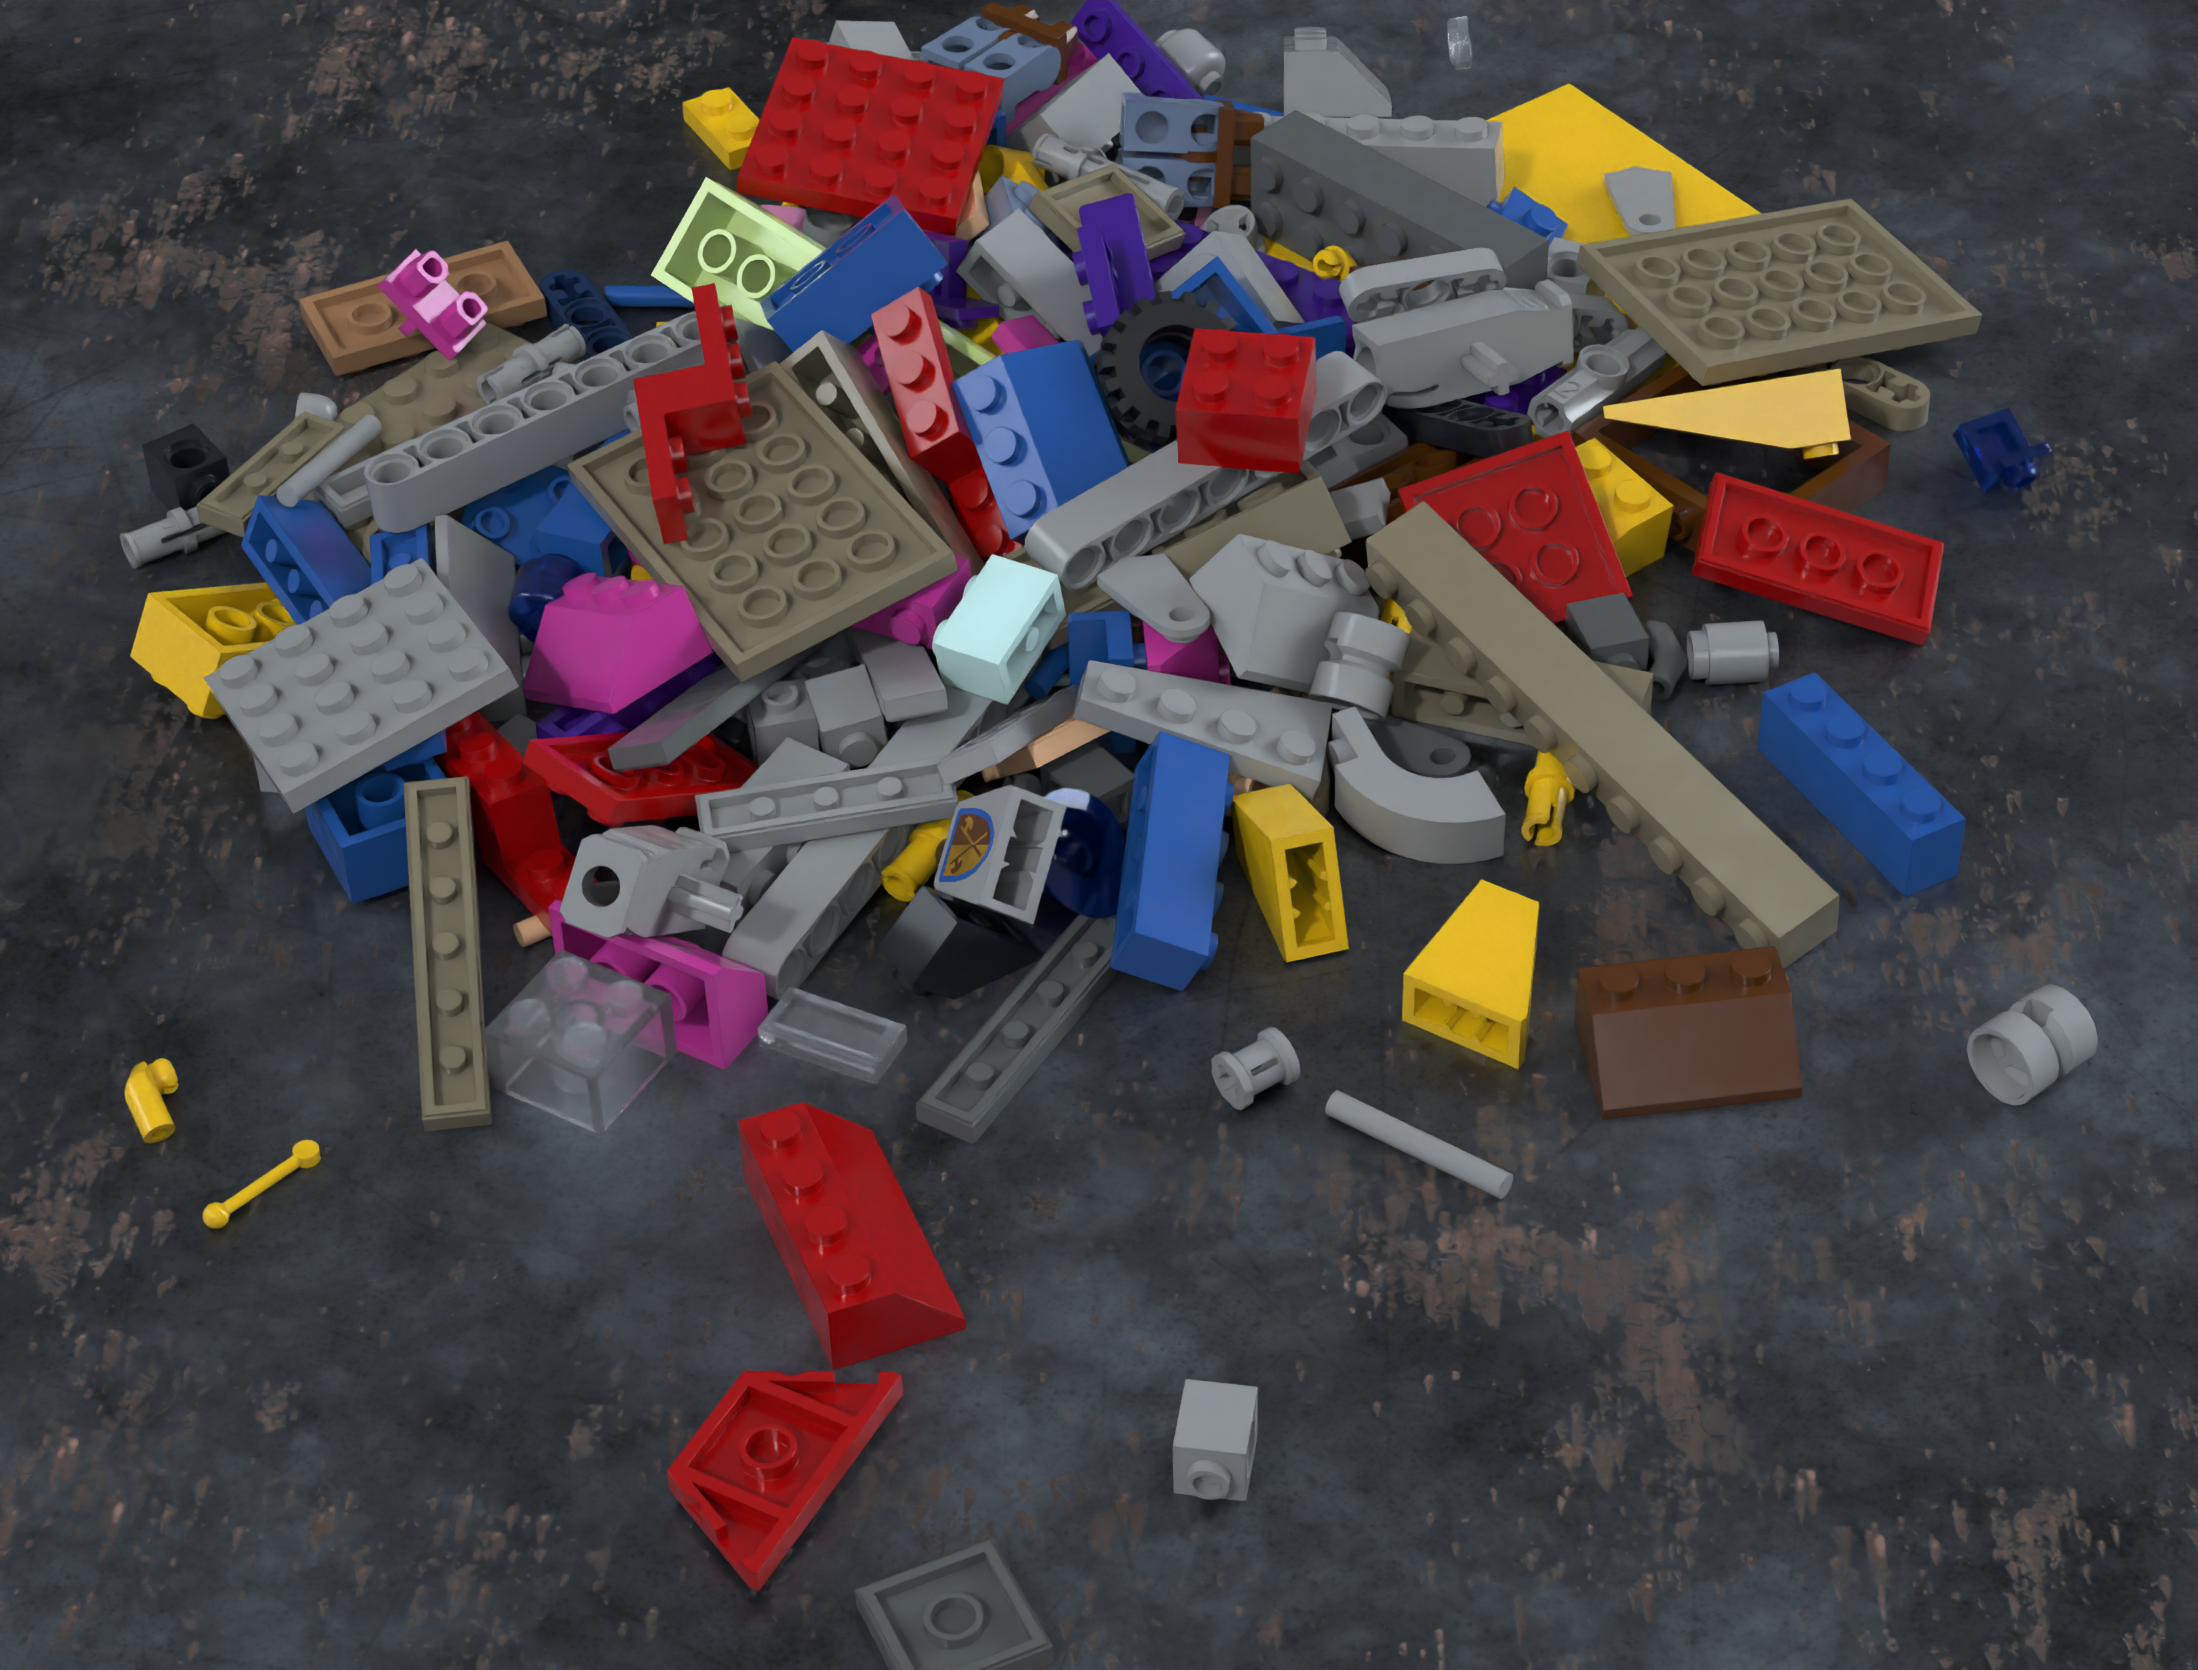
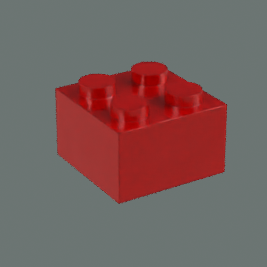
M1195 328L1176 405L1178 463L1300 474L1316 397L1315 337Z

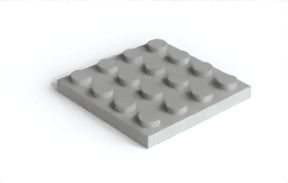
M422 557L411 564L400 565L392 569L382 580L356 594L339 598L326 611L302 624L292 625L283 629L277 634L275 639L246 655H239L229 659L219 670L204 677L213 696L293 814L519 688L508 665Z

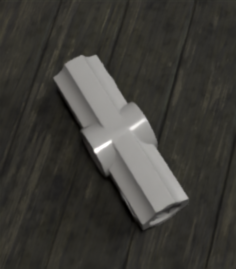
M1642 327L1634 330L1626 329L1606 345L1594 344L1584 347L1580 351L1576 366L1531 399L1527 415L1532 419L1536 433L1543 438H1547L1569 430L1570 435H1573L1575 429L1603 413V406L1619 403L1622 397L1660 370L1664 364L1667 352Z

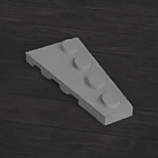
M1089 660L1081 678L1073 718L1151 744L1159 731L1203 745L1230 755L1229 772L1273 787L1291 784L1303 797L1312 800L1321 782L1333 703Z

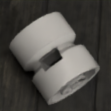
M1341 611L1334 613L1324 643L1331 656L1329 660L1318 663L1308 692L1309 698L1316 701L1333 703L1332 709L1338 712L1355 706L1363 719L1384 721L1395 691V686L1389 680V675L1392 672L1401 671L1411 642L1410 634L1389 623L1361 614Z
M2047 984L2039 986L2015 1002L2008 1011L2000 1012L1975 1029L1968 1037L1967 1053L1969 1063L1977 1079L1985 1089L2001 1102L2016 1106L2027 1103L2049 1088L2057 1078L2066 1076L2088 1061L2096 1053L2098 1037L2095 1024L2088 1010L2078 998L2063 987Z

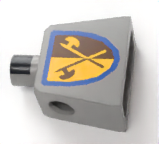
M1007 785L960 801L954 810L947 838L943 839L936 849L935 856L938 869L934 880L935 890L1023 923L1034 924L1067 806L1014 785Z

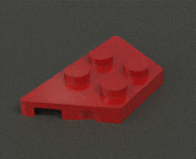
M743 1371L668 1468L669 1490L749 1588L760 1591L903 1395L902 1375L894 1372H879L878 1383H836L835 1371H805L798 1375H785L779 1371Z

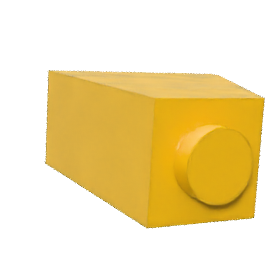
M1291 784L1233 795L1230 807L1237 857L1283 959L1286 962H1292L1349 949L1334 827Z
M1481 879L1403 973L1402 1021L1519 1069L1525 1062L1537 949L1539 902Z

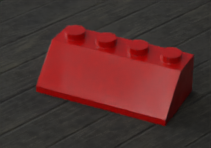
M805 1102L738 1121L745 1181L833 1370L967 1329L964 1314L871 1129Z

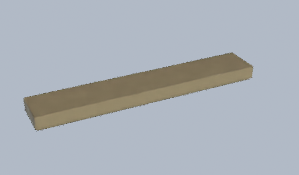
M469 777L404 783L421 1106L424 1129L427 1132L492 1125Z

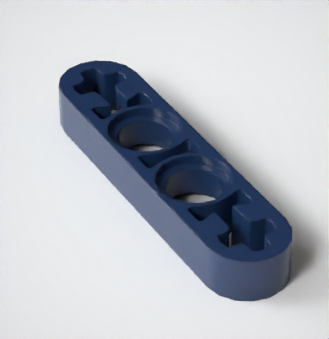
M563 269L554 271L541 280L540 291L545 297L549 320L556 329L564 324H568L569 327L574 326L585 341L586 353L579 358L581 362L634 338V335L584 273L577 270ZM589 321H590V322H597V323H595V324H590V325H578V324H580V323L589 322Z

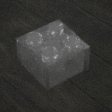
M562 949L483 1030L493 1089L600 1135L605 1132L677 1052L670 994Z

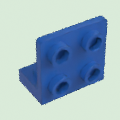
M550 465L465 506L460 523L514 555L516 570L545 580H551L544 577L540 551L535 546V532L539 521L549 514L564 495L566 487L571 482L569 471Z

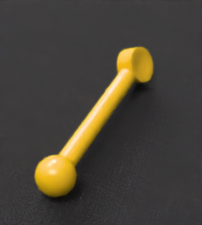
M302 1140L293 1146V1155L225 1202L208 1204L204 1208L202 1215L206 1226L212 1229L224 1227L229 1222L231 1213L297 1168L307 1169L316 1166L321 1160L319 1145L313 1140Z

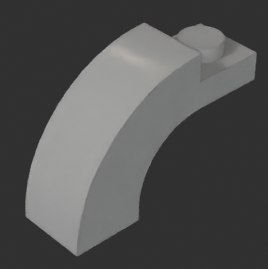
M1355 706L1332 714V741L1326 744V754L1329 765L1335 774V808L1356 832L1373 844L1391 853L1423 862L1463 864L1504 856L1506 814L1478 770L1449 778L1425 777L1408 772L1397 766L1384 754Z

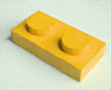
M729 87L721 90H710L700 97L682 102L684 121L729 170L741 167L759 123V118Z

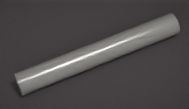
M373 415L362 417L277 489L276 495L279 502L286 507H293L380 434L382 429L380 421Z
M1336 1090L1326 1104V1115L1499 1199L1504 1198L1511 1188L1513 1174L1341 1091Z

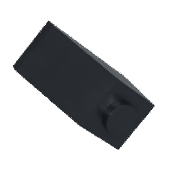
M923 885L878 947L896 967L892 973L893 977L907 990L919 996H925L927 991L952 1000L1033 963L1039 954L1036 948L1004 915Z

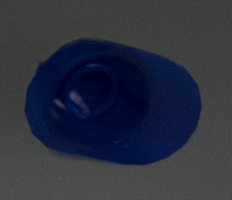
M1061 788L1048 793L1045 798L1067 807L1043 890L1049 894L1053 901L1061 903L1068 909L1085 917L1105 919L1117 915L1125 845L1122 829L1114 814L1097 797L1081 789Z

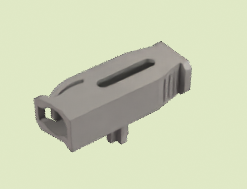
M1549 279L1538 282L1535 285V290H1488L1352 325L1353 338L1356 345L1353 360L1386 385L1387 398L1385 403L1396 408H1424L1491 390L1498 395H1505L1509 393V386L1521 383L1554 365L1558 368H1564L1574 362L1572 302L1568 293Z
M655 825L611 828L603 834H593L582 839L559 911L566 923L606 938H614L623 933L647 938L705 929L706 925L731 933L736 920L741 919L744 909L741 903L744 896L719 887L730 860L725 841L687 827H681L677 831L672 832ZM706 861L707 866L702 865V862ZM606 866L617 874L619 880L594 883V874L599 867Z

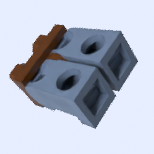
M991 2L982 8V17H971L922 46L921 61L1005 78L1003 98L998 110L1006 114L1007 125L1015 119V106L1035 91H1046L1053 84L1057 86L1067 79V59L1078 51V30L1076 26L1062 20L1053 26L1039 21V16L1033 8L1021 3L1008 9Z
M1122 92L1119 137L1122 148H1119L1118 164L1134 169L1160 182L1181 188L1185 193L1182 196L1185 198L1184 207L1213 206V208H1223L1230 205V200L1251 199V165L1233 164L1234 145L1251 146V137L1264 130V117L1259 113L1235 109L1231 101L1149 97L1142 93Z

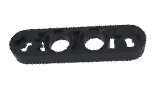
M1455 399L1434 406L1413 409L1396 408L1385 403L1382 408L1383 415L1409 439L1483 458H1489L1534 442L1529 416L1470 401Z

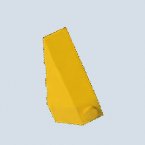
M1841 368L1603 406L1604 419L1608 421L1784 450L1802 448L1803 459L1839 454L1838 443L1851 440Z

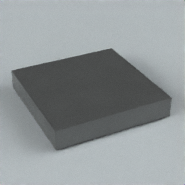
M992 1538L855 1589L856 1606L890 1670H1037L1054 1663L1053 1646Z

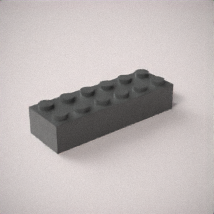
M1297 110L1251 137V212L1257 221L1258 231L1263 236L1312 262L1320 250H1324L1332 245L1346 249L1358 266L1407 260L1473 248H1489L1496 253L1507 278L1505 287L1535 290V285L1538 282L1547 280L1549 239Z

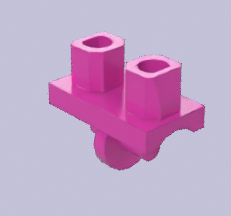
M415 249L377 287L407 317L398 329L407 337L418 328L450 361L487 324L483 317L488 311V306L474 292L464 291L459 295L445 280L449 275L448 264L435 251H428L421 255Z

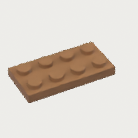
M508 240L443 258L448 264L449 275L445 280L459 295L464 291L474 292L488 306V311L483 317L486 323H491L501 329L522 326L528 321L547 316L545 297ZM389 274L299 299L302 318L336 376L362 372L374 365L402 357H414L423 351L436 348L418 328L407 337L398 329L407 317L377 287Z

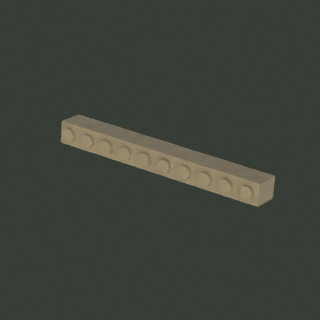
M1422 501L1366 539L1368 567L1365 573L1374 591L1384 599L1391 597L1404 610L1407 620L1418 634L1423 637L1430 635L1443 648L1448 661L1457 672L1462 675L1469 673L1483 687L1486 697L1497 711L1502 714L1509 712L1524 727L1528 739L1536 749L1542 753L1549 751L1564 765L1571 782L1581 792L1588 793L1590 791L1606 806L1609 817L1622 832L1627 834L1633 832L1648 847L1650 856L1663 872L1669 875L1675 873L1690 888L1693 898L1705 913L1710 916L1718 915L1731 927L1743 950L1775 946L1782 968L1785 969L1837 931L1839 894L1427 503Z

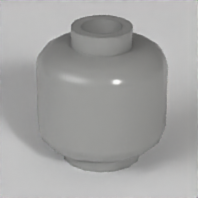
M1189 28L1179 31L1170 30L1154 43L1202 98L1205 94L1217 97L1225 84V79L1222 77L1226 66L1225 57L1218 48L1198 31Z

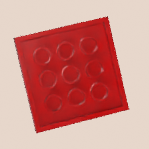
M792 37L738 173L737 193L862 218L866 217L894 194L921 229L955 236L1003 98L1005 78L985 75L976 71H964L934 65L925 61H913L878 54L869 50H857L826 44L818 40Z

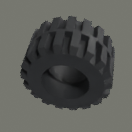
M1171 291L1158 292L1156 297L1150 301L1147 297L1136 301L1130 310L1123 311L1101 342V348L1095 356L1093 369L1097 370L1096 377L1110 413L1117 420L1115 426L1118 433L1123 437L1129 431L1137 436L1134 444L1146 448L1150 442L1156 443L1159 450L1177 440V402L1159 397L1145 384L1139 368V356L1142 350L1154 343L1167 342L1179 345L1189 352L1195 328L1233 331L1238 324L1230 315L1222 320L1215 314L1220 306L1210 299L1202 306L1195 303L1197 294L1185 291L1180 298H1172Z

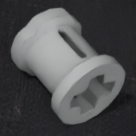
M1268 1027L1258 1034L1257 1041L1233 1054L1223 1051L1211 1059L1212 1076L1217 1088L1224 1099L1238 1110H1243L1253 1103L1254 1095L1279 1082L1283 1085H1289L1300 1078L1301 1070L1296 1052L1285 1035L1275 1027Z

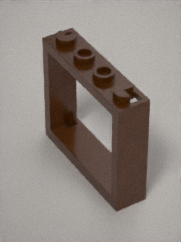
M1679 364L1617 404L1777 378L1768 374L1766 376H1753L1727 381L1719 385L1702 386ZM1604 413L1599 414L1575 429L1572 438L1575 447L1595 437L1674 505L1668 537L1696 553L1707 496L1630 451L1662 429L1608 421L1604 419ZM1848 419L1851 440L1838 443L1839 454L1803 459L1802 448L1785 450L1821 471L1820 474L1789 493V495L1847 513L1853 512L1886 489L1891 443Z

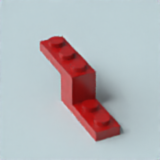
M715 283L691 288L705 364L633 379L652 500L664 544L688 540L684 515L695 513L688 476L678 478V474L688 472L686 456L746 444L742 419L753 417L746 381L735 383V380L744 379L746 375L739 343L728 345L730 341L739 340L732 304L720 307Z
M917 287L872 313L871 318L909 457L912 461L949 485L957 518L982 561L986 564L992 554L1002 557L1024 545L1012 541L1009 537L952 386L955 378L932 297L923 289Z
M476 711L446 728L447 752L435 755L433 758L448 778L469 777L472 816L483 862L527 909L538 917L543 926L552 934L548 907L556 899L563 900L576 858L561 844L550 790L543 782L544 777L522 763L524 757Z

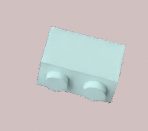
M992 554L980 573L972 576L966 584L962 600L950 618L943 620L935 631L932 650L936 656L942 683L1008 705L1058 629V625L1066 616L1058 574Z

